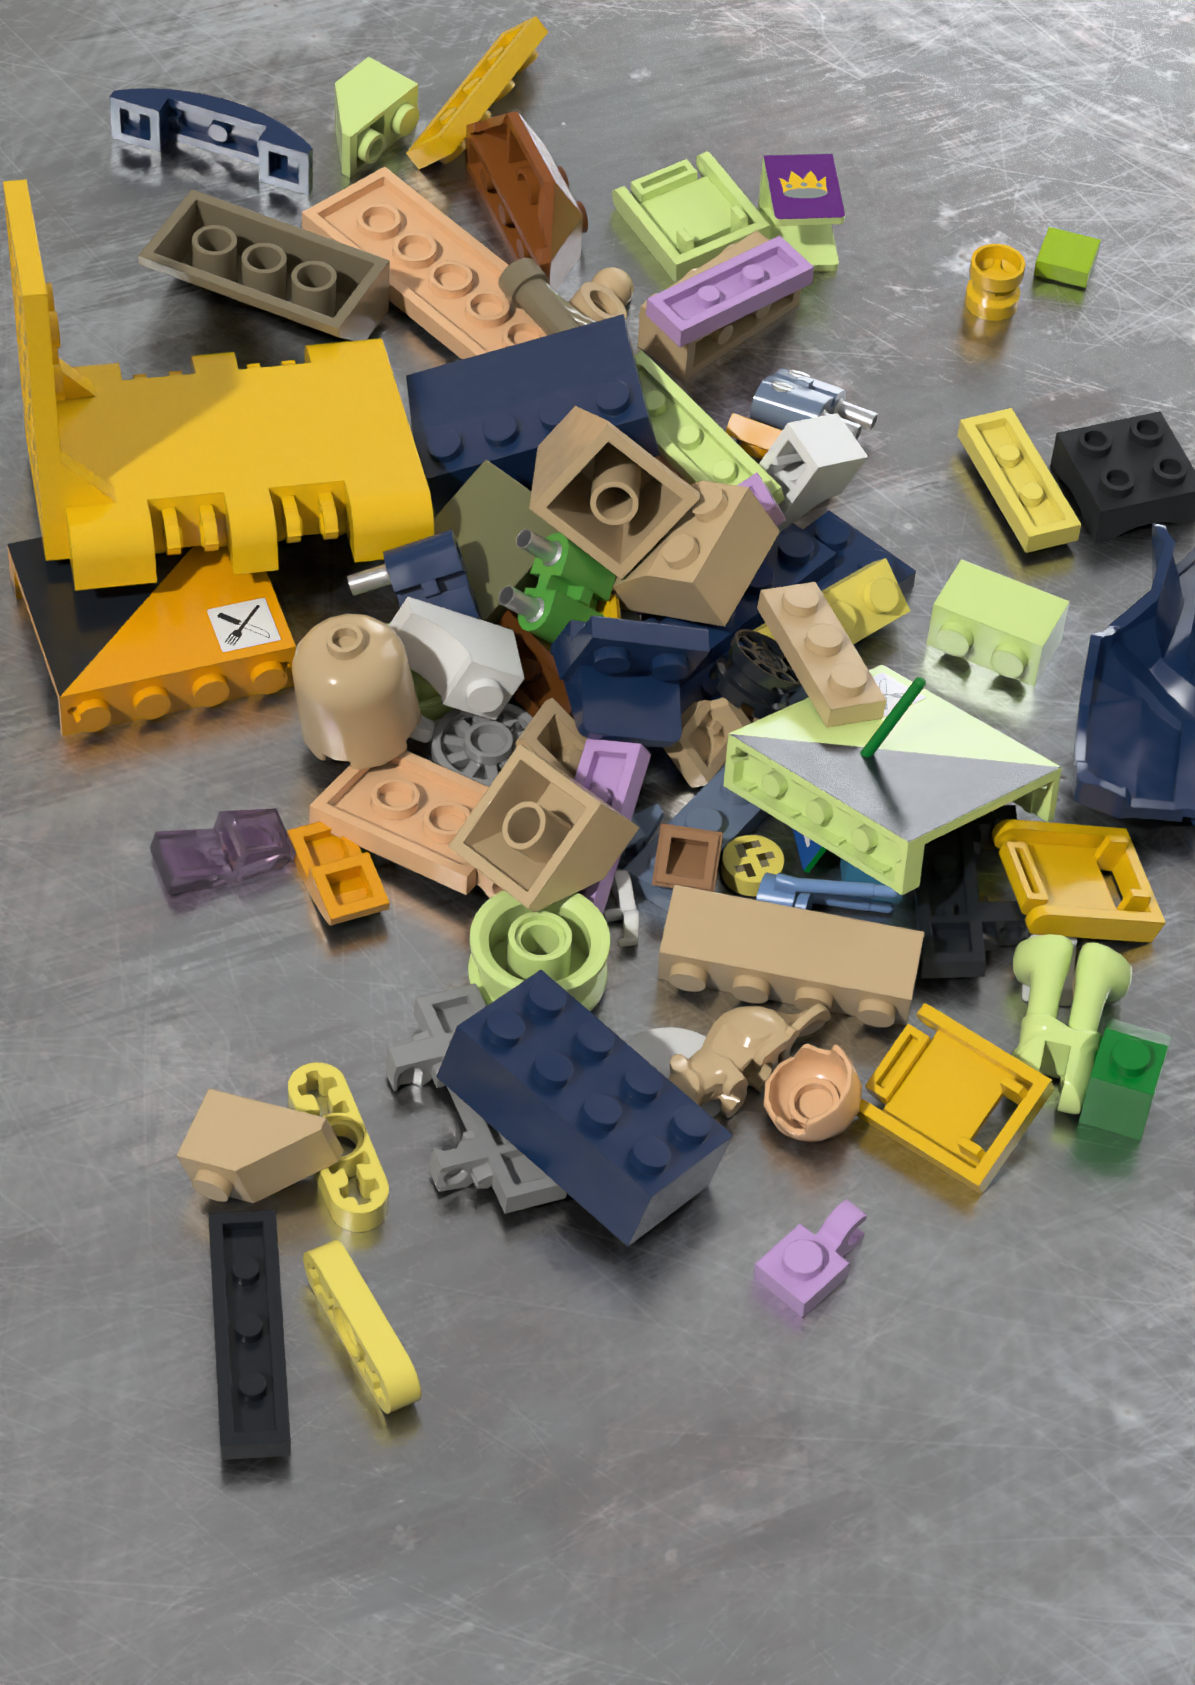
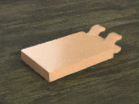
M405 750L403 754L384 765L361 770L352 769L349 765L309 805V824L320 821L332 828L331 834L339 838L343 835L361 848L462 894L467 895L475 885L480 886L489 899L503 891L501 887L448 847L489 788L479 782Z

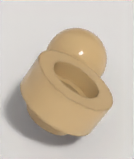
M604 268L596 273L591 282L584 283L570 299L569 304L595 321H601L624 314L626 320L627 312L625 306L631 301L634 292L632 279L620 268Z

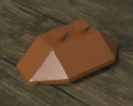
M518 111L466 125L465 167L514 261L521 258L534 259L549 278L550 286L557 292L581 257L582 234L588 231L586 209L581 201L574 200L569 191L568 177L562 166L556 167L546 146Z

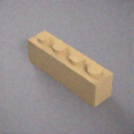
M674 885L659 950L658 979L669 981L674 987L685 991L697 992L708 988L729 992L735 998L748 1003L757 1004L771 1000L792 1004L802 1012L810 1006L820 1003L829 1012L855 1016L862 1023L874 1027H889L893 1024L906 1026L924 932Z

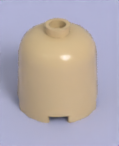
M348 613L329 617L315 625L297 644L292 662L293 682L304 743L313 754L322 761L326 760V756L334 760L349 761L352 769L359 770L384 765L403 754L407 749L406 740L413 733L416 725H419L421 722V712L406 649L401 638L389 625L371 616Z

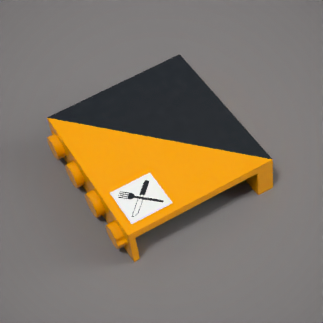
M42 537L7 544L10 583L15 598H24L58 697L62 736L80 732H96L108 726L140 719L152 720L168 713L200 706L212 707L223 701L260 693L272 694L280 689L294 686L292 662L296 645L267 571L234 575L227 546L219 547V550L206 552L202 545L183 547L181 554L167 555L166 552L155 554L156 583L75 591L70 559L46 561Z

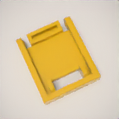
M1006 819L999 822L992 830L995 846L1000 848V859L1020 910L1024 915H1027L1025 922L1031 934H1052L1076 938L1152 943L1166 924L1126 828ZM1100 870L1112 871L1123 897L1117 908L1114 905Z
M923 1003L916 1016L924 1025L936 1031V1034L930 1039L928 1035L909 1023L906 1025L865 1084L867 1092L886 1106L883 1110H880L861 1098L860 1109L856 1116L983 1195L1054 1091V1086L1050 1078L932 1006ZM1003 1096L1018 1104V1107L988 1151L985 1152L973 1140Z

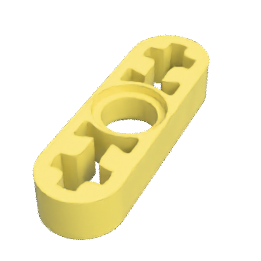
M320 1062L305 1064L296 1069L289 1078L288 1108L320 1116V1109L315 1097L312 1094H307L308 1091L318 1090L322 1097H328V1114L322 1117L327 1118L336 1136L349 1138L356 1145L354 1151L346 1156H342L339 1162L314 1174L329 1213L338 1226L352 1232L372 1230L386 1219L389 1210V1184L344 1075L330 1064ZM356 1175V1185L364 1199H370L369 1203L359 1205L354 1197H348V1178Z
M334 1240L303 1254V1263L310 1286L380 1408L386 1414H389L421 1399V1387L412 1361L342 1243Z

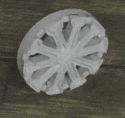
M509 703L506 704L498 716L502 717L500 723L454 708L438 721L433 731L431 744L433 763L490 787L498 775V770L501 771L515 751L516 740L523 732L512 734V731L521 727L525 729L533 717L521 708ZM471 717L477 723L471 726L465 719ZM447 732L456 733L459 737L447 735ZM443 752H451L452 754L445 755ZM466 767V768L463 770V772H460V771L457 770V769ZM482 771H485L486 779H480L477 777L480 775Z

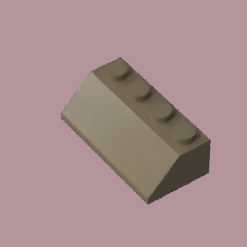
M193 189L138 255V264L351 341L367 340L389 310L390 260Z

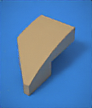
M720 698L712 701L702 700L694 702L681 715V738L673 747L663 748L691 788L706 785L718 773L726 762L728 733L759 720L752 716L755 708L742 703L738 709L725 698Z

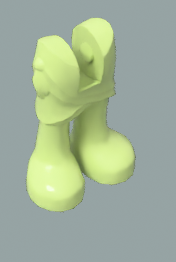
M1048 934L1034 936L1020 942L1015 949L1013 957L1014 974L1019 982L1030 987L1027 1013L1021 1021L1019 1044L1011 1055L1043 1075L1059 1078L1058 1091L1060 1098L1057 1111L1077 1115L1081 1112L1089 1078L1102 1040V1035L1098 1033V1027L1105 1003L1118 1002L1126 995L1132 981V966L1121 954L1108 946L1099 943H1086L1082 946L1075 970V990L1067 1026L1056 1018L1064 982L1071 964L1073 943L1071 939L1063 935Z

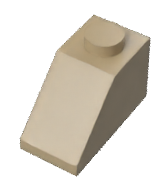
M209 1088L176 1156L192 1181V1187L201 1195L219 1202H225L229 1197L255 1203L339 1162L344 1150L325 1117Z

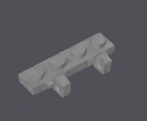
M476 983L415 998L414 1015L422 1032L413 1035L411 1042L388 1047L387 1049L388 1055L385 1072L394 1091L401 1084L414 1083L423 1087L431 1079H433L436 1088L445 1085L436 1076L457 1025L486 1007ZM448 1088L467 1131L463 1133L462 1141H460L457 1148L446 1151L436 1147L432 1149L429 1171L438 1192L466 1188L472 1183L475 1184L477 1189H486L492 1185L504 1214L566 1198V1191Z

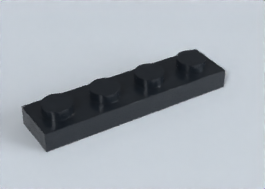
M276 1209L208 1213L221 1460L291 1456Z

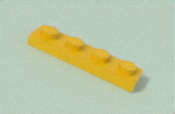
M537 16L501 33L409 148L406 154L418 169L438 160L444 165L458 157L466 149V142L464 141L466 138V125L490 118L491 112L488 108L492 103L499 101L515 86L512 80L514 75L535 61L539 55L535 49L548 33V30Z

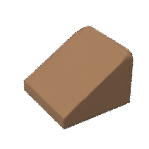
M661 823L652 886L673 889L674 885L714 892L723 832Z

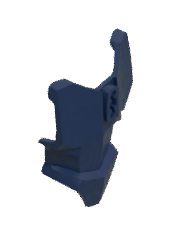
M1152 524L1153 584L1151 590L1110 623L1105 631L1091 633L1075 731L1073 799L1080 805L1119 819L1143 818L1182 822L1184 816L1189 817V820L1195 826V547L1179 563L1175 564L1173 554L1176 541L1168 533L1165 525Z

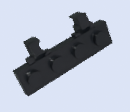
M1003 805L925 844L920 885L913 890L917 930L924 932L920 953L921 978L984 977L986 966L985 951L994 950L1001 946L1018 945L1027 939L1028 927L1025 922L1027 915L1021 912L1017 901L988 902L987 896L979 895L975 854L981 853V848L986 851L1000 849L995 846L991 835L992 830L1003 820L1017 819L1016 805Z

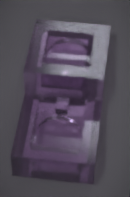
M277 808L219 811L213 828L156 831L150 846L151 854L168 894L212 889L254 878L293 862L296 854Z

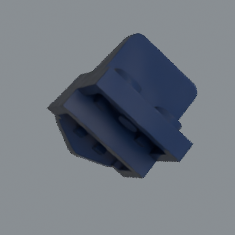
M591 615L587 622L570 620L551 645V655L554 656L559 678L564 681L579 734L587 739L639 743L644 747H673L679 741L682 735L680 687L709 653L708 630Z

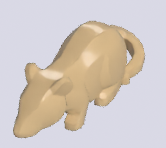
M820 1003L810 1006L807 1010L798 1014L779 1013L761 1006H745L732 1009L723 1013L716 1020L707 1034L702 1048L689 1059L682 1054H675L671 1057L669 1061L670 1076L668 1079L700 1107L711 1100H718L721 1102V1113L730 1118L743 1105L747 1094V1086L751 1085L760 1093L764 1091L765 1081L777 1065L792 1057L790 1050L796 1038L809 1035L823 1027L824 1023L831 1019V1014Z

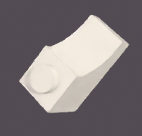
M838 413L787 423L759 463L782 487L785 500L778 504L786 521L777 526L780 532L790 524L795 523L819 503L832 496L842 494L868 458Z
M411 597L406 598L389 624L405 646L410 668L436 689L441 696L443 705L496 720L525 679L514 631Z

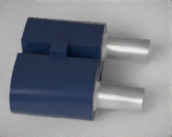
M452 529L384 551V564L347 576L353 596L392 584L400 607L407 597H411L483 620L474 590L467 576V568L458 541Z

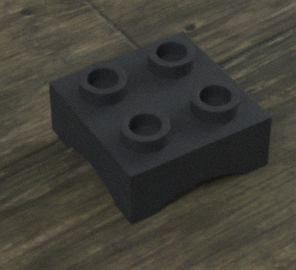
M1161 411L1056 433L1050 465L1057 478L1062 480L1073 493L1082 512L1086 529L1094 543L1113 540L1124 532L1146 524L1171 522L1183 525L1195 522V469Z

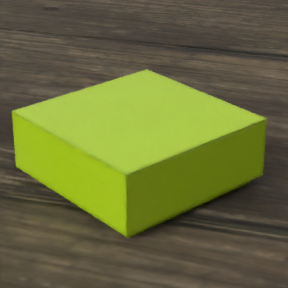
M1048 227L1036 259L1033 275L1086 288L1099 253L1101 239Z

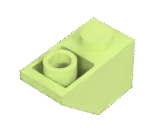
M367 57L335 82V130L341 172L349 178L367 164L374 163L381 156L382 152L401 137L408 136L414 130L419 119L418 83L370 57Z

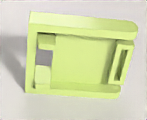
M708 151L696 156V166L702 177L700 179L697 178L696 169L685 159L632 181L631 193L625 186L612 191L613 203L618 213L675 283L681 280L690 270L706 264L721 254L727 246L738 243L756 230L770 240V224Z

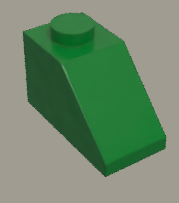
M1111 1018L1105 1028L1089 1078L1079 1123L1141 1141L1173 1036Z

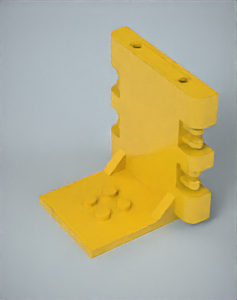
M27 179L3 181L25 436L46 561L70 559L75 591L156 583L155 554L164 552L167 555L181 554L183 547L202 545L206 552L219 550V547L227 546L233 573L236 575L279 570L277 542L286 540V543L301 542L302 535L322 534L323 539L326 540L336 539L338 535L347 533L354 562L384 560V551L434 535V517L430 490L382 338L305 345V363L296 364L295 360L281 361V366L261 367L260 363L246 364V369H238L234 352L191 356V374L183 375L182 370L169 371L168 376L147 378L146 374H136L132 376L133 379L122 380L119 362L71 367L60 359L58 355V348H61L58 316L54 307L52 283H45Z

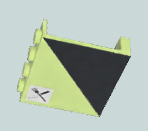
M884 665L869 670L887 700L882 719L827 728L808 697L728 733L724 787L882 884L892 888L900 895H904L919 887L924 846L926 843L1010 802L1016 803L1029 814L1033 813L1047 822L1053 820L1055 816L1061 766L926 689L921 691L875 754L871 757L862 756L860 754L861 750L912 684V681Z

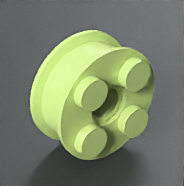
M503 890L487 900L478 910L470 928L471 954L468 963L469 984L476 983L486 1006L539 970H543L589 1011L598 1004L607 984L610 932L602 913L586 897L576 892L537 912H533Z

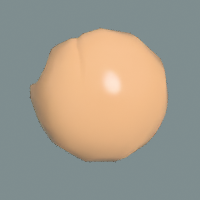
M807 1043L798 1050L794 1057H789L779 1063L765 1081L764 1108L782 1134L799 1141L821 1142L841 1134L858 1114L862 1084L852 1061L841 1047L835 1044L831 1050H826Z

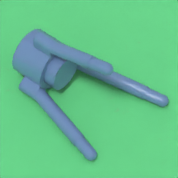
M766 872L761 880L756 900L812 910L814 903L889 914L894 910V905L891 902L868 897L895 898L899 893L886 885L876 883L797 878L781 873L776 875Z

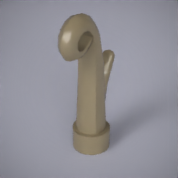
M521 258L506 267L499 278V288L513 306L523 309L546 335L597 322L579 312L558 295L550 286V280L532 258Z

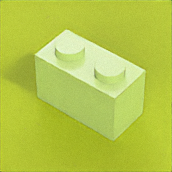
M961 559L933 604L927 645L1035 687L1061 643L1070 601Z

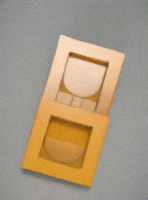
M320 821L287 830L286 844L311 898L330 926L389 909V899L369 852L362 853L359 845L343 835L339 838L331 834L332 828Z

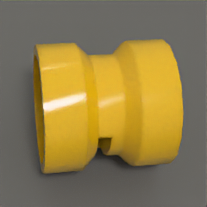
M987 244L973 252L969 268L971 279L968 281L964 298L966 308L971 314L988 321H1001L1010 318L1016 313L1021 294L1019 285L1022 283L1026 266L1024 257L1018 250L1004 244Z

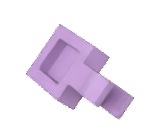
M846 1199L830 1213L816 1235L800 1223L755 1263L754 1278L804 1318L848 1278L850 1263L843 1256L851 1252L863 1240L865 1233L857 1227L867 1219V1215Z

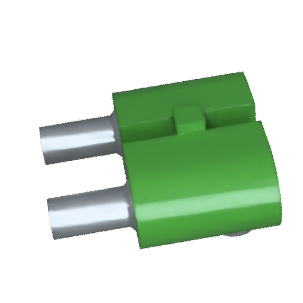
M529 529L520 531L516 538V545L518 548L535 556L530 574L538 577L539 580L536 588H525L524 593L512 586H505L499 593L498 601L501 605L518 613V622L521 628L553 644L570 620L587 622L591 615L604 617L603 614L595 609L598 600L609 601L616 575L559 532L544 538Z

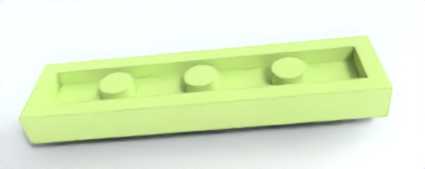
M642 350L635 355L660 455L690 485L700 481L738 485L755 473H758L777 504L785 500L782 487Z

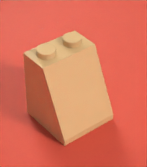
M575 406L538 445L529 509L622 580L700 499V493L609 421Z

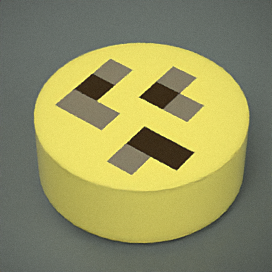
M744 835L737 837L729 842L723 851L721 864L722 879L731 890L741 895L757 896L761 880L766 872L776 875L778 873L783 874V852L775 842L763 836Z

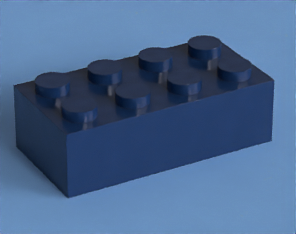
M539 970L457 1025L436 1076L627 1246L631 1245L710 1184L734 1136L543 970Z

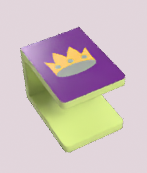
M833 154L763 155L757 210L770 224V240L780 235L814 266V272L837 271L839 260L832 224H843L845 211Z

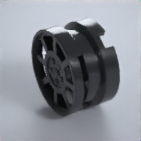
M738 630L730 641L731 648L728 651V655H722L718 658L711 668L709 676L713 680H716L717 677L719 678L720 682L716 689L726 700L738 709L742 703L755 708L752 716L762 719L788 707V695L791 691L800 690L802 685L775 640L753 630Z

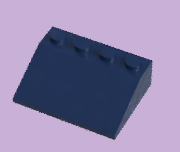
M624 314L406 375L414 442L437 515L486 459L532 491L538 445L575 406L609 421L653 457L660 456Z

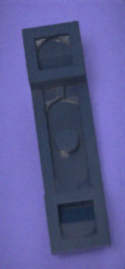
M173 89L114 90L110 95L111 137L113 139L158 152L162 151L170 139L259 165V181L306 195H309L313 189V147L292 129L260 111L223 98Z

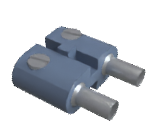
M781 368L775 372L774 376L770 375L760 383L751 405L750 418L783 430L787 423L838 413L858 441L861 429L869 432L873 431L878 413L845 402L846 390L813 379L804 372Z

